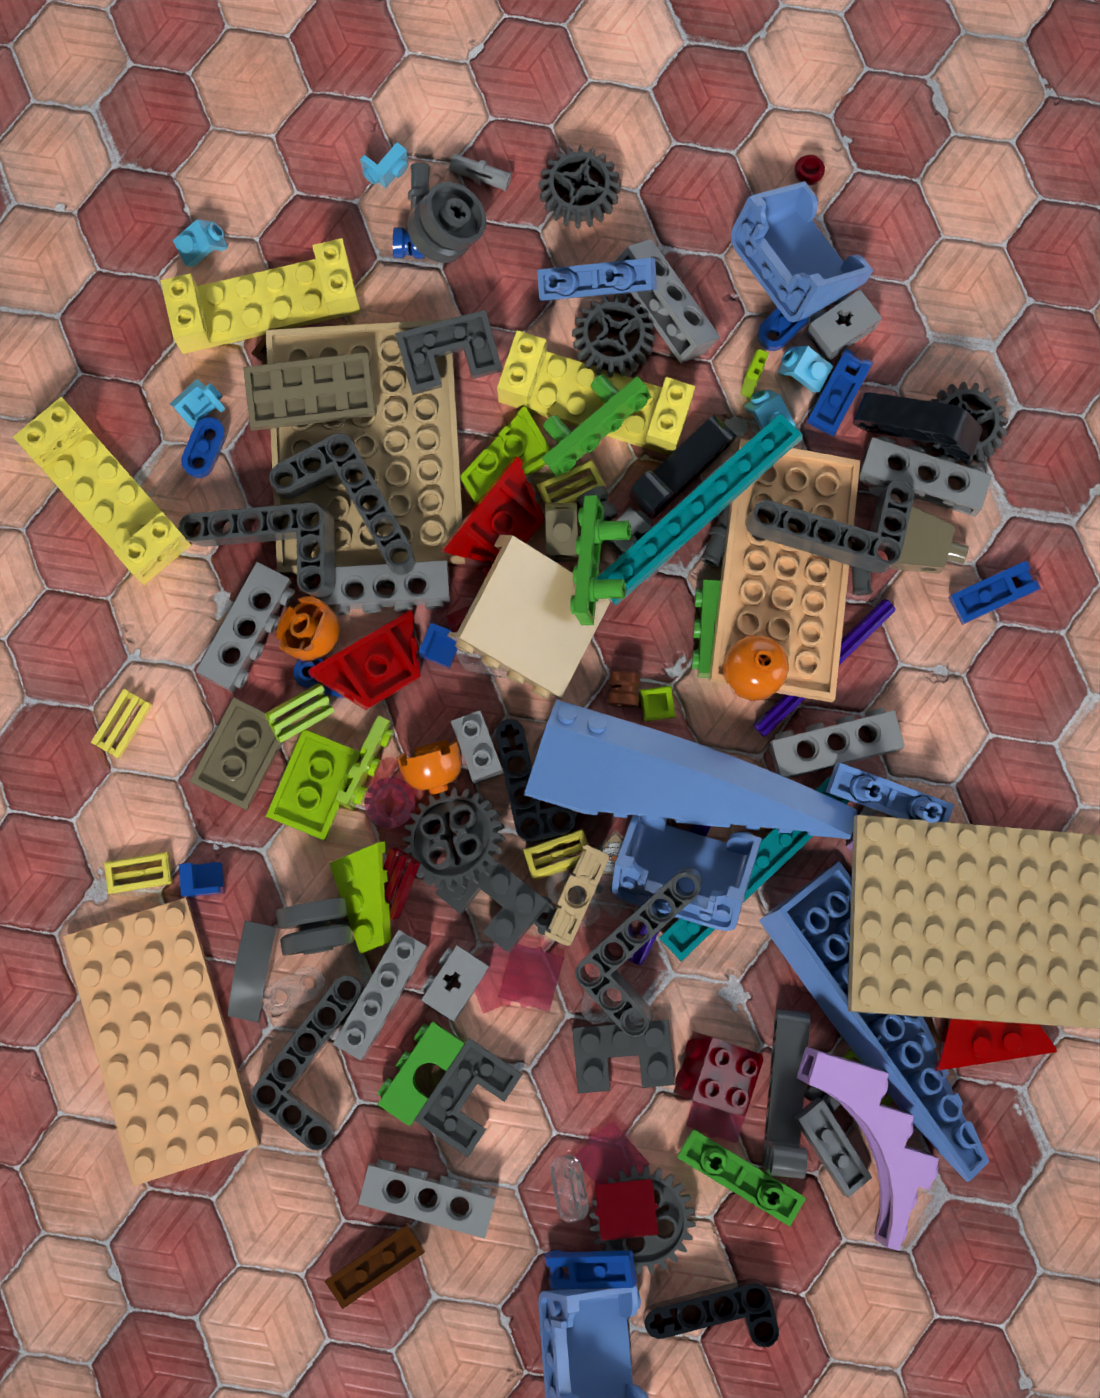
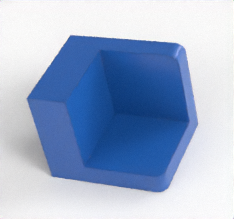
M430 623L419 650L421 658L450 669L458 651V648L455 647L457 641L447 636L451 630Z
M222 863L179 864L182 897L225 894Z

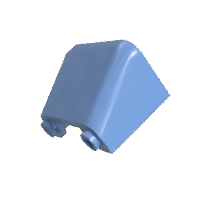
M805 181L749 196L731 231V242L735 251L784 317L790 322L806 319L862 286L873 272L871 266L861 255L848 256L843 261L812 221L817 212L818 199Z
M633 815L615 863L612 884L613 894L624 902L641 906L679 870L688 867L694 868L702 876V889L696 898L675 917L721 931L734 930L740 916L762 838L753 836L749 832L740 831L731 834L726 843L666 825L667 818L653 821L646 820V816ZM688 877L679 879V886L683 891L692 892L695 890V883L692 879ZM657 899L655 901V907L660 913L671 912V905L665 899Z
M637 1285L634 1288L554 1289L542 1291L539 1294L538 1311L545 1398H649L640 1386L633 1384L627 1318L634 1317L641 1306Z

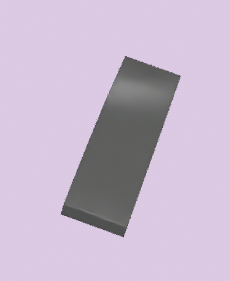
M245 920L235 964L227 1016L257 1023L260 1022L274 964L273 956L280 928Z

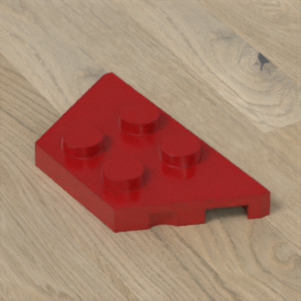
M518 456L511 459L440 549L443 553L493 564L500 549L494 546L500 535H513L527 543L544 522L545 516L540 505L535 501V492L531 483H528L521 467L523 463Z
M411 610L310 668L308 670L309 675L364 710L370 709L415 682L421 676L419 661L416 655L418 649L416 638H414L413 612Z
M948 1018V1025L944 1029L941 1040L943 1046L940 1058L936 1060L935 1070L941 1071L1056 1053L1057 1049L1040 1025Z

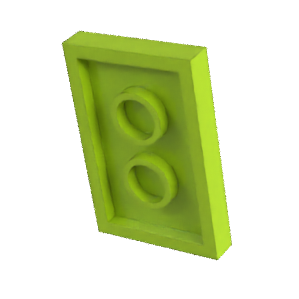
M303 730L266 817L326 841L341 806L335 799L340 790L347 791L349 787L346 785L347 775L352 765L360 761V752L308 730Z

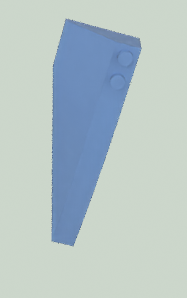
M557 699L546 724L524 794L590 815H597L598 812L613 813V817L627 818V815L646 816V820L659 821L660 818L675 819L677 823L730 828V824L743 825L748 830L758 831L760 827L778 829L779 833L790 834L796 830L806 831L811 836L842 839L851 838L854 816L858 813V810L827 795L739 758L662 731Z
M838 861L779 903L759 921L815 1001L861 1062L889 1073L887 1078L888 1095L902 1111L914 1116L913 1124L966 1182L971 1181L989 1163V1159L972 1122L966 1121L962 1112L963 1102L958 1093L954 1094L946 1077L950 1075L948 1069L935 1070L936 1060H939L934 1051L937 1045L924 1017L848 1012L852 878L840 861Z

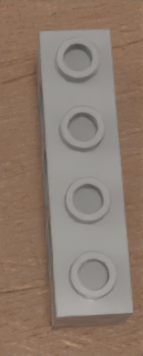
M652 239L627 246L616 261L655 258L657 290L631 292L638 304H641L645 313L648 312V318L681 364L704 355L720 336Z
M880 436L878 438L872 437L867 445L859 471V481L886 488L895 480H904L913 487L914 498L976 517L982 510L992 475L984 473L985 470L979 466L967 465L965 467L956 464L954 459L943 455H938L937 457L925 454V451L919 447L908 446L905 448L896 445L895 441L890 438ZM895 459L899 461L902 465V470H892L888 465V460ZM918 469L928 470L931 473L932 479L923 480L920 478ZM948 479H957L961 483V489H952L948 484Z
M447 560L415 562L413 570L405 575L393 573L387 564L335 567V589L330 596L323 598V602L336 615L350 614V609H363L364 613L381 612L383 607H394L395 611H409L416 605H425L426 609L444 608V604L451 603ZM417 580L426 583L425 590L419 594L412 593L409 590L410 585ZM385 582H390L395 585L393 593L387 596L379 594V587ZM360 584L364 587L360 596L353 598L347 595L350 586Z
M256 562L196 670L201 677L232 693H235L237 688L241 689L245 685L249 677L247 669L252 660L257 661L261 656L265 646L262 642L267 633L272 634L276 629L280 619L277 615L282 606H287L293 598L295 590L292 589L294 584L291 579ZM268 595L271 597L269 606L264 609L256 608V601L260 596ZM248 622L255 623L256 629L252 635H241V628L244 624ZM234 649L240 650V658L236 663H226V655L229 651Z
M884 707L866 712L867 717L855 720L854 715L836 719L837 725L824 727V723H818L805 727V733L794 735L793 730L774 735L775 740L771 741L768 746L776 774L792 778L832 768L836 762L848 764L900 751L905 746L895 710L885 712ZM865 727L871 730L873 733L871 743H865L860 740L858 736L859 728ZM830 735H837L841 738L843 742L841 750L835 751L828 746L827 739ZM803 742L811 746L812 756L810 758H802L798 755L797 745Z
M397 931L333 1045L359 1060L366 1058L429 946L403 931Z
M378 1159L377 1164L371 1162L368 1165L358 1202L359 1205L486 1238L496 1199L495 1195L490 1194V1188L472 1184L471 1189L459 1186V1180L447 1176H441L439 1181L428 1178L427 1171L409 1167L408 1172L396 1169L397 1163L384 1159ZM390 1181H402L406 1187L405 1194L401 1197L393 1196L388 1188ZM425 1188L433 1189L438 1197L437 1202L433 1205H425L420 1199L421 1190ZM456 1197H463L469 1203V1210L466 1213L458 1214L453 1211L451 1201Z

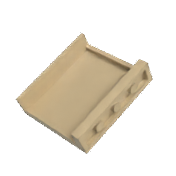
M500 535L494 545L500 551L458 632H449L447 636L457 641L455 647L470 655L474 651L481 655V662L496 670L501 667L508 671L506 677L514 682L523 685L525 681L532 685L531 691L545 699H548L549 696L562 698L611 601L609 599H598L596 602L594 625L582 626L576 616L571 613L570 608L571 596L576 593L573 573L515 536Z

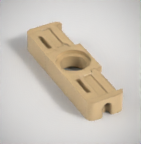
M587 844L582 846L585 852H582L573 871L575 875L569 874L558 899L557 905L561 907H557L548 928L550 932L545 930L546 937L566 946L572 944L609 860L607 853ZM573 886H581L586 891V898L580 904H573L568 899V891Z

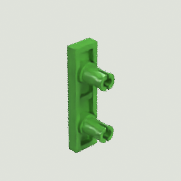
M605 375L596 377L591 383V388L605 404L572 432L557 415L551 416L546 420L543 427L557 445L545 454L542 459L556 477L570 471L578 459L585 453L596 449L606 435L618 430L626 418L633 412L640 411L647 404V401L652 396L638 376L620 391Z
M597 495L584 496V506L579 509L578 514L579 524L582 528L581 536H578L576 539V552L579 560L578 566H574L573 569L576 593L571 596L570 608L571 613L576 616L582 626L594 625L596 602L598 599H625L626 582L624 579L598 580L603 540H630L631 524L629 520L603 521L604 508Z
M693 1128L676 1156L788 1226H791L806 1200L805 1196Z

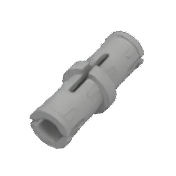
M454 153L449 166V172L451 173L454 172L474 179L476 184L481 185V183H485L503 191L508 190L512 179V172L489 166L487 161L480 160L478 162Z

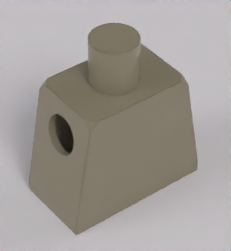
M576 502L545 503L546 556L555 562H577L576 539L578 537Z
M912 506L901 556L890 568L935 574L941 573L946 566L947 560L964 564L969 546L952 542L955 532L953 524Z

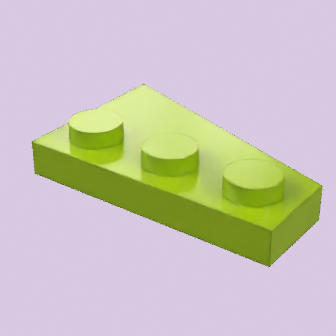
M525 405L510 424L501 430L498 434L499 436L490 446L484 449L461 474L460 480L475 505L513 457L518 456L523 463L521 467L526 477L546 466L542 457L551 448Z
M377 716L361 748L360 756L363 757L361 762H356L352 765L347 775L346 785L349 786L347 791L340 790L335 799L342 806L354 810L356 804L362 805L368 792V788L364 787L369 775L375 776L381 763V759L377 758L382 746L388 747L394 734V730L390 729L392 726L390 720Z
M385 841L375 843L329 863L340 897L346 899L347 917L359 953L391 943L389 903L385 901L384 883L388 882L387 870H383L382 853H386Z

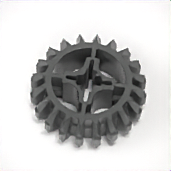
M582 145L578 147V152H573L568 146L565 156L557 151L555 153L556 161L548 159L546 162L547 169L541 170L540 176L543 180L538 183V189L542 191L540 193V201L546 202L545 211L547 213L554 211L553 219L555 221L564 217L563 224L565 227L570 224V221H575L577 229L581 227L582 221H586L588 227L593 226V218L602 223L604 220L603 213L610 215L613 212L612 205L618 203L619 197L616 194L620 192L621 185L617 183L619 181V173L613 171V161L605 163L606 155L604 153L597 157L595 156L596 150L594 147L588 153H585ZM572 169H578L577 171L572 172V173H571V172H567V171L572 170ZM590 171L601 179L604 188L598 186V182L591 180ZM584 178V186H581L575 195V188H578L579 184L581 185ZM555 186L561 188L562 192L568 194V203L559 197L555 190ZM586 201L592 202V203H590V204H588V205L580 206V204H582L583 202H586Z
M618 294L614 296L613 302H609L608 297L604 295L602 296L601 305L597 301L592 300L590 302L591 310L583 307L581 309L583 317L575 319V325L578 328L572 330V337L576 338L573 341V348L580 350L577 353V358L579 360L587 359L585 367L588 369L596 365V374L598 375L601 374L602 369L608 370V377H613L614 370H618L621 377L625 376V368L634 373L637 371L636 363L644 365L646 363L644 355L652 354L653 348L650 344L655 342V336L650 333L654 331L653 323H647L649 320L648 312L640 314L642 310L640 303L636 304L633 308L631 307L630 297L626 298L624 303L619 302L620 297ZM610 316L621 317L625 320L615 321ZM598 321L602 333L596 336L594 342L590 343L588 333L591 327ZM636 330L639 341L629 352L625 340L631 336V332ZM608 332L614 333V336L616 333L619 334V341L613 340V337L608 339ZM605 351L614 352L617 355V357L606 356L601 353Z
M964 381L959 385V389L954 384L948 386L947 392L940 390L936 395L937 399H931V402L961 407L969 412L980 426L983 422H988L987 439L981 443L978 440L971 459L963 460L967 466L972 463L973 458L977 463H982L984 455L990 458L995 454L994 448L999 449L1003 444L1000 438H1004L1007 435L1008 431L1003 426L1007 425L1009 418L1000 416L1006 411V406L996 407L999 396H994L992 399L989 398L990 388H985L983 392L978 391L979 384L974 383L971 389H968V385ZM968 404L974 405L980 410H973L968 406ZM935 443L933 445L932 451L935 452L941 448L944 451L942 455L949 456L939 444ZM953 457L955 463L958 464L960 459Z

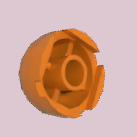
M313 596L302 597L298 599L301 602L295 608L289 606L283 613L276 630V638L281 641V646L279 647L285 653L302 661L319 660L326 656L335 646L340 632L339 621L334 611L320 599Z
M750 635L737 641L726 653L722 665L726 683H729L731 688L735 690V694L750 701L764 700L775 694L785 683L789 671L788 656L783 647L774 639L764 635Z
M454 739L450 745L448 740L426 744L414 748L415 755L407 758L406 752L397 757L400 771L405 781L415 789H429L431 795L448 790L447 784L458 777L462 767V757L457 739Z

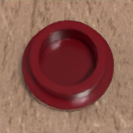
M815 155L802 156L796 162L794 168L797 180L799 182L805 181L807 185L819 183L825 173L824 163Z

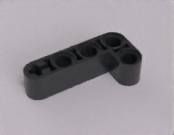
M871 392L864 393L852 422L856 427L871 433L937 443L948 454L963 460L971 459L983 430L970 413L961 407Z
M715 414L712 415L654 471L648 470L635 482L630 491V498L651 519L655 518L734 442L737 435Z
M514 719L502 721L496 729V738L518 837L524 842L534 843L571 833L575 826V815L571 809L561 806L541 809L539 799L532 798L526 805L518 804L515 801V793L519 789H526L532 765L522 724ZM507 728H512L513 732H519L514 738L516 749L523 747L524 750L510 751L508 739L506 737L502 738V735L506 734ZM514 758H521L526 763L525 770L519 774H514L508 769L509 762ZM557 813L567 814L570 818L569 826L565 829L555 828L552 824L553 816ZM532 819L538 823L539 830L535 835L526 836L522 833L521 825L525 820Z
M747 1279L657 1302L648 1306L643 1315L647 1333L656 1339H664L744 1318L747 1332L757 1346L770 1347L774 1345L779 1337V1327L770 1293L766 1286L757 1279ZM753 1288L761 1289L763 1292L762 1299L757 1304H750L746 1301L747 1292ZM722 1296L728 1297L731 1300L730 1308L725 1312L716 1311L714 1309L716 1299ZM695 1305L699 1308V1315L696 1319L686 1320L682 1317V1311L685 1306ZM674 1308L677 1320L679 1322V1324L674 1325L673 1318H669L672 1317L670 1309ZM658 1313L664 1319L669 1318L663 1321V1327L657 1328L655 1323H650L655 1320L654 1315ZM766 1321L771 1324V1330L767 1336L759 1337L754 1334L755 1326L758 1323Z

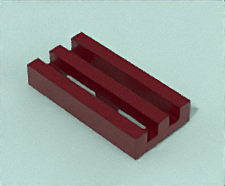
M398 847L390 849L383 870H387L388 882L384 883L385 901L389 903L390 919L392 920L400 917L421 864ZM406 863H407L408 866H407V868H406L405 874H404L403 879H402L401 875H402V872H403V870H404V867H405V865H406ZM397 888H399L398 891H397V894H396V896H395V899H394L393 904L390 905L391 900H392V898H393V895H394V893H395V890H396Z

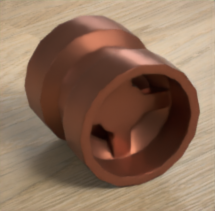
M610 672L609 683L612 689L608 694L607 705L623 708L638 707L639 696L636 694V688L640 685L641 675L631 672Z

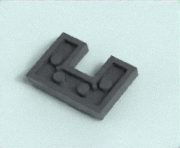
M486 310L395 333L412 395L442 388L435 358L464 350L472 379L502 372V365Z
M477 844L472 846L467 855L472 854L476 850ZM498 861L497 866L491 864L486 866L490 873L489 876L481 872L478 874L479 884L469 879L467 889H463L457 883L455 891L452 892L445 884L442 890L438 889L435 894L460 914L465 911L481 890L499 903L502 909L485 928L483 933L509 954L550 904Z
M669 1020L652 1021L647 1031L639 1037L628 1036L617 1024L572 1028L578 1094L610 1091L607 1058L639 1055L642 1088L675 1085ZM635 1022L633 1024L642 1025L644 1022Z
M469 1038L414 1121L469 1157L486 1131V1128L460 1111L476 1085L479 1084L505 1102L523 1074Z

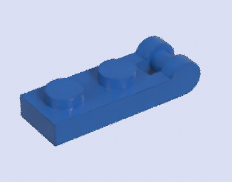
M847 348L807 420V424L833 437L873 364L872 361L866 358L863 361L854 356V352ZM848 366L857 371L856 376L845 372L846 367Z
M1028 561L1017 564L950 595L948 598L961 624L964 625L1040 590L1041 587L1038 581H1034L1029 572L1031 567ZM1018 577L1022 587L1016 589L1012 578Z
M553 1250L544 1255L545 1264L550 1268L551 1275L548 1276V1282L551 1289L634 1288L637 1284L632 1250L563 1252L561 1250ZM563 1267H568L569 1274L563 1272Z

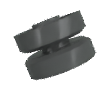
M440 182L432 187L412 209L407 219V230L412 243L424 256L439 263H452L461 258L469 250L470 246L482 237L486 229V214L482 203L473 192L465 186L454 182Z
M344 897L308 902L275 910L278 927L282 929L299 928V932L284 935L280 939L283 956L304 953V955L333 950V947L353 943L350 926L345 924L329 925V922L342 919L348 915L346 899Z

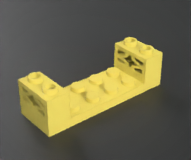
M340 238L312 245L315 259L197 286L191 273L160 280L173 339L182 354L266 335V330L297 328L361 313L343 239Z
M516 331L497 387L498 401L500 403L519 409L525 405L528 412L547 418L557 415L563 423L576 427L605 404L591 388V383L599 376L596 374L595 366H591L588 369L583 362L548 352L546 339ZM602 369L600 374L605 375L619 391L634 379L627 376L621 377L620 374L615 372L613 377H608V370ZM666 377L663 387L643 382L652 397L640 411L633 412L626 418L618 430L610 432L606 436L670 456L677 449L696 386Z
M62 397L13 436L26 453L43 469L104 539L127 569L143 585L148 583L191 546L185 540L182 533Z

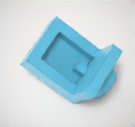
M398 142L378 165L366 155H363L360 159L363 176L372 184L376 185L379 183L384 188H387L395 177L400 178L405 173L409 162L407 150Z
M199 219L173 239L183 262L189 267H194L213 250L224 251L228 248L221 227L215 222Z
M795 346L784 353L777 372L781 376H792L814 393L820 392L833 365L809 346Z
M198 379L170 403L192 429L199 420L205 418L215 408L220 412L226 409L219 401L223 397L211 383L205 386Z
M761 390L751 397V401L744 405L746 411L753 414L761 430L780 413L794 427L796 426L781 395L774 391Z

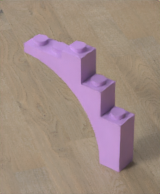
M806 1047L796 1078L823 1090L836 1099L855 1119L868 1140L876 1162L880 1186L879 1217L874 1239L887 1248L899 1251L901 1243L907 1236V1223L911 1210L914 1209L917 1203V1189L921 1187L930 1190L932 1182L938 1174L939 1158L926 1151L906 1146V1142L913 1132V1115L900 1109L880 1104L881 1098L885 1096L888 1089L887 1078L889 1073L875 1067Z

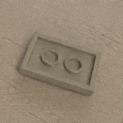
M233 697L190 782L248 811L282 743L277 741L265 713ZM288 725V726L282 728L281 731H283L284 729L290 727V725Z

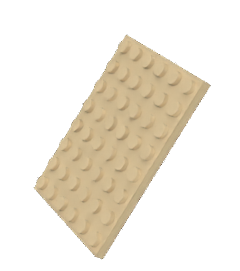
M444 320L266 330L267 364L367 352L376 415L270 429L272 468L331 435L337 433L345 434L354 443L414 553L415 562L447 560L448 565L465 564L464 557L443 553L440 550L463 521L453 353L435 358L442 388L412 395L395 334ZM340 447L335 451L334 455L338 457L344 456L349 448ZM311 462L306 470L316 471L321 463ZM354 473L349 477L348 481L357 483L363 478V474ZM338 475L292 499L279 497L273 488L274 506L315 503L332 514L334 519L335 567L387 564ZM283 477L280 480L279 485H289L292 482L293 477ZM369 499L363 504V508L373 509L378 504V501ZM319 513L311 519V526H315L318 523ZM289 516L283 519L282 529L288 526ZM389 525L382 526L377 534L387 536L392 532L393 527ZM297 539L276 541L277 572L282 575L297 574ZM320 544L313 548L312 558L319 554ZM397 552L393 556L392 561L395 563L404 562L408 554Z
M866 815L854 816L848 1012L1100 1029V835L949 822L931 823L926 820Z

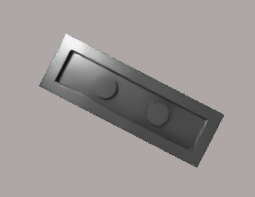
M817 1097L793 1117L843 1196L849 1198L872 1178L823 1099Z

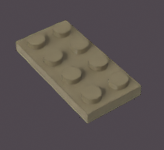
M367 352L243 367L251 431L376 416Z

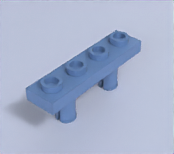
M655 258L537 270L539 301L657 290Z
M840 762L835 763L826 789L827 793L902 819L926 820L931 823L948 822L954 807L952 803Z

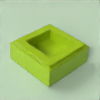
M671 686L640 690L644 722L676 717Z

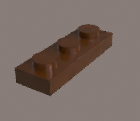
M407 1223L328 1277L325 1283L341 1308L344 1309L424 1254L426 1250Z

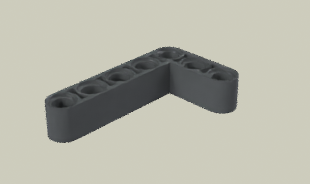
M342 433L331 435L272 468L269 474L270 483L278 496L283 499L295 498L338 475L389 569L397 575H405L413 570L416 559L412 548L349 436ZM340 447L349 448L344 456L338 457L334 455L335 451ZM311 462L321 463L316 471L306 470ZM354 473L363 474V478L357 483L348 481L349 477ZM283 477H293V480L289 485H279V482ZM369 499L378 501V504L373 509L363 508V504ZM389 525L393 527L392 532L387 536L377 534L382 526ZM397 552L408 554L406 560L401 563L393 562L392 558Z
M895 480L890 483L877 499L870 531L769 500L760 501L748 514L745 525L750 534L870 572L883 573L895 564L901 556L914 500V490L904 480ZM891 494L897 495L901 503L894 501ZM757 514L765 515L768 518L769 524L761 522ZM884 522L890 523L894 531L888 530ZM787 523L796 525L799 533L792 532L788 528ZM818 532L824 533L828 537L829 542L822 541L818 536ZM848 541L855 543L858 551L852 550L848 545ZM878 550L883 551L887 555L888 560L882 559L878 554Z
M315 503L190 513L185 515L179 522L178 530L185 537V540L202 547L297 539V582L300 589L320 599L327 598L335 589L334 519L329 511ZM319 513L318 523L315 526H311V519ZM289 516L288 526L282 529L283 519ZM260 519L258 529L252 531L254 521ZM230 521V529L223 534V527ZM201 524V531L195 536V528ZM320 544L319 554L312 558L313 548ZM320 575L321 582L317 588L313 589L312 582L315 577Z
M688 867L679 870L593 948L576 967L575 976L578 983L628 1036L639 1037L643 1035L652 1022L653 1013L650 1006L616 969L696 898L702 889L703 879L701 874L694 868ZM682 877L692 879L695 883V890L692 892L683 891L679 886V879ZM657 899L668 901L671 905V912L660 913L655 907V901ZM642 921L647 927V933L644 935L636 934L632 929V922ZM616 942L620 944L623 948V955L615 956L611 954L608 950V943ZM590 963L596 965L600 975L598 977L589 976L585 971V965ZM615 988L619 990L622 1000H611L607 995V989ZM632 1012L639 1013L644 1018V1024L634 1025L629 1020V1014Z
M342 976L333 983L251 1091L252 1102L259 1110L311 1150L319 1151L330 1145L335 1137V1129L330 1121L294 1094L291 1089L351 1013L364 991L363 983L355 976ZM346 981H351L356 986V994L349 1000L343 998L340 993V987ZM325 1007H331L336 1012V1020L332 1025H326L321 1021L320 1013ZM305 1033L313 1034L316 1039V1046L312 1051H306L301 1047L300 1040ZM285 1059L292 1060L296 1065V1072L292 1077H286L281 1073L280 1066ZM265 1085H269L275 1090L276 1097L272 1103H266L261 1099L260 1091ZM290 1105L298 1107L301 1111V1119L298 1123H291L286 1118V1109ZM314 1126H321L326 1130L327 1138L324 1143H317L312 1139L311 1130Z
M777 1008L775 1012L763 1149V1169L771 1176L805 1179L807 1148L800 1144L801 1130L793 1117L803 1109L805 1082L796 1077L805 1048L808 1047L810 1013L807 1011Z

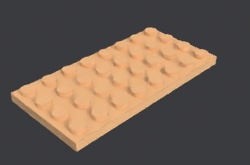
M740 438L737 442L736 452L750 440ZM792 448L730 503L709 682L727 684L724 679L722 665L729 649L737 641L747 636L764 635L779 643L788 656V675L785 683L776 693L826 702H833L835 700L849 565L756 537L750 534L745 524L748 514L760 501L769 500L854 526L861 460ZM757 514L761 522L769 524L768 518L765 515ZM787 523L788 528L792 532L799 533L796 525ZM818 532V536L822 541L829 542L828 537L824 533ZM848 541V545L850 548L852 546V542Z
M185 897L63 936L133 1186L259 1146L260 1143L189 899Z

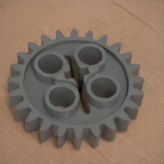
M456 788L452 789L451 796H448L445 791L441 792L440 799L438 800L429 795L430 805L426 807L424 804L419 803L418 806L422 811L420 815L410 814L412 819L415 820L414 825H405L411 836L402 838V841L410 846L403 851L421 863L416 876L420 879L423 878V881L429 886L434 883V886L439 890H442L446 884L447 888L452 892L455 891L457 883L463 889H467L469 879L479 884L478 874L481 872L489 876L490 873L486 866L488 864L498 865L493 855L503 854V850L497 846V843L505 841V837L498 833L505 828L500 821H496L500 814L495 809L492 810L493 805L488 800L484 801V798L479 793L473 796L469 789H465L462 795ZM448 814H450V825L447 821ZM471 815L469 822L461 825V820L465 816ZM441 824L440 830L431 835L433 827ZM473 844H477L476 850L472 854L467 855L468 848ZM447 853L444 862L437 864L439 856ZM457 855H460L461 863H460L459 865H457V864H458V857H457Z
M646 1164L642 1173H638L635 1166L631 1165V1175L626 1176L623 1170L619 1169L620 1180L615 1181L612 1177L608 1176L609 1183L643 1179L653 1180V1188L659 1192V1199L657 1201L659 1208L664 1205L669 1206V1210L657 1214V1222L662 1219H668L673 1223V1230L665 1236H643V1245L636 1250L629 1249L626 1246L627 1238L601 1241V1236L599 1235L594 1239V1243H605L602 1251L632 1250L637 1275H640L643 1266H647L649 1272L654 1274V1264L659 1263L663 1270H666L665 1260L667 1258H670L675 1263L678 1262L675 1254L676 1250L687 1252L686 1247L682 1243L683 1239L693 1240V1236L686 1231V1228L696 1226L694 1221L687 1219L688 1215L695 1213V1209L693 1207H685L684 1205L691 1197L689 1194L679 1195L684 1187L682 1183L675 1186L671 1185L674 1178L673 1174H669L665 1179H662V1169L660 1167L657 1168L654 1175L650 1174L649 1167ZM593 1198L592 1203L597 1206V1200ZM595 1211L589 1213V1216L597 1219L598 1223L591 1225L590 1230L600 1232L599 1218L595 1215Z

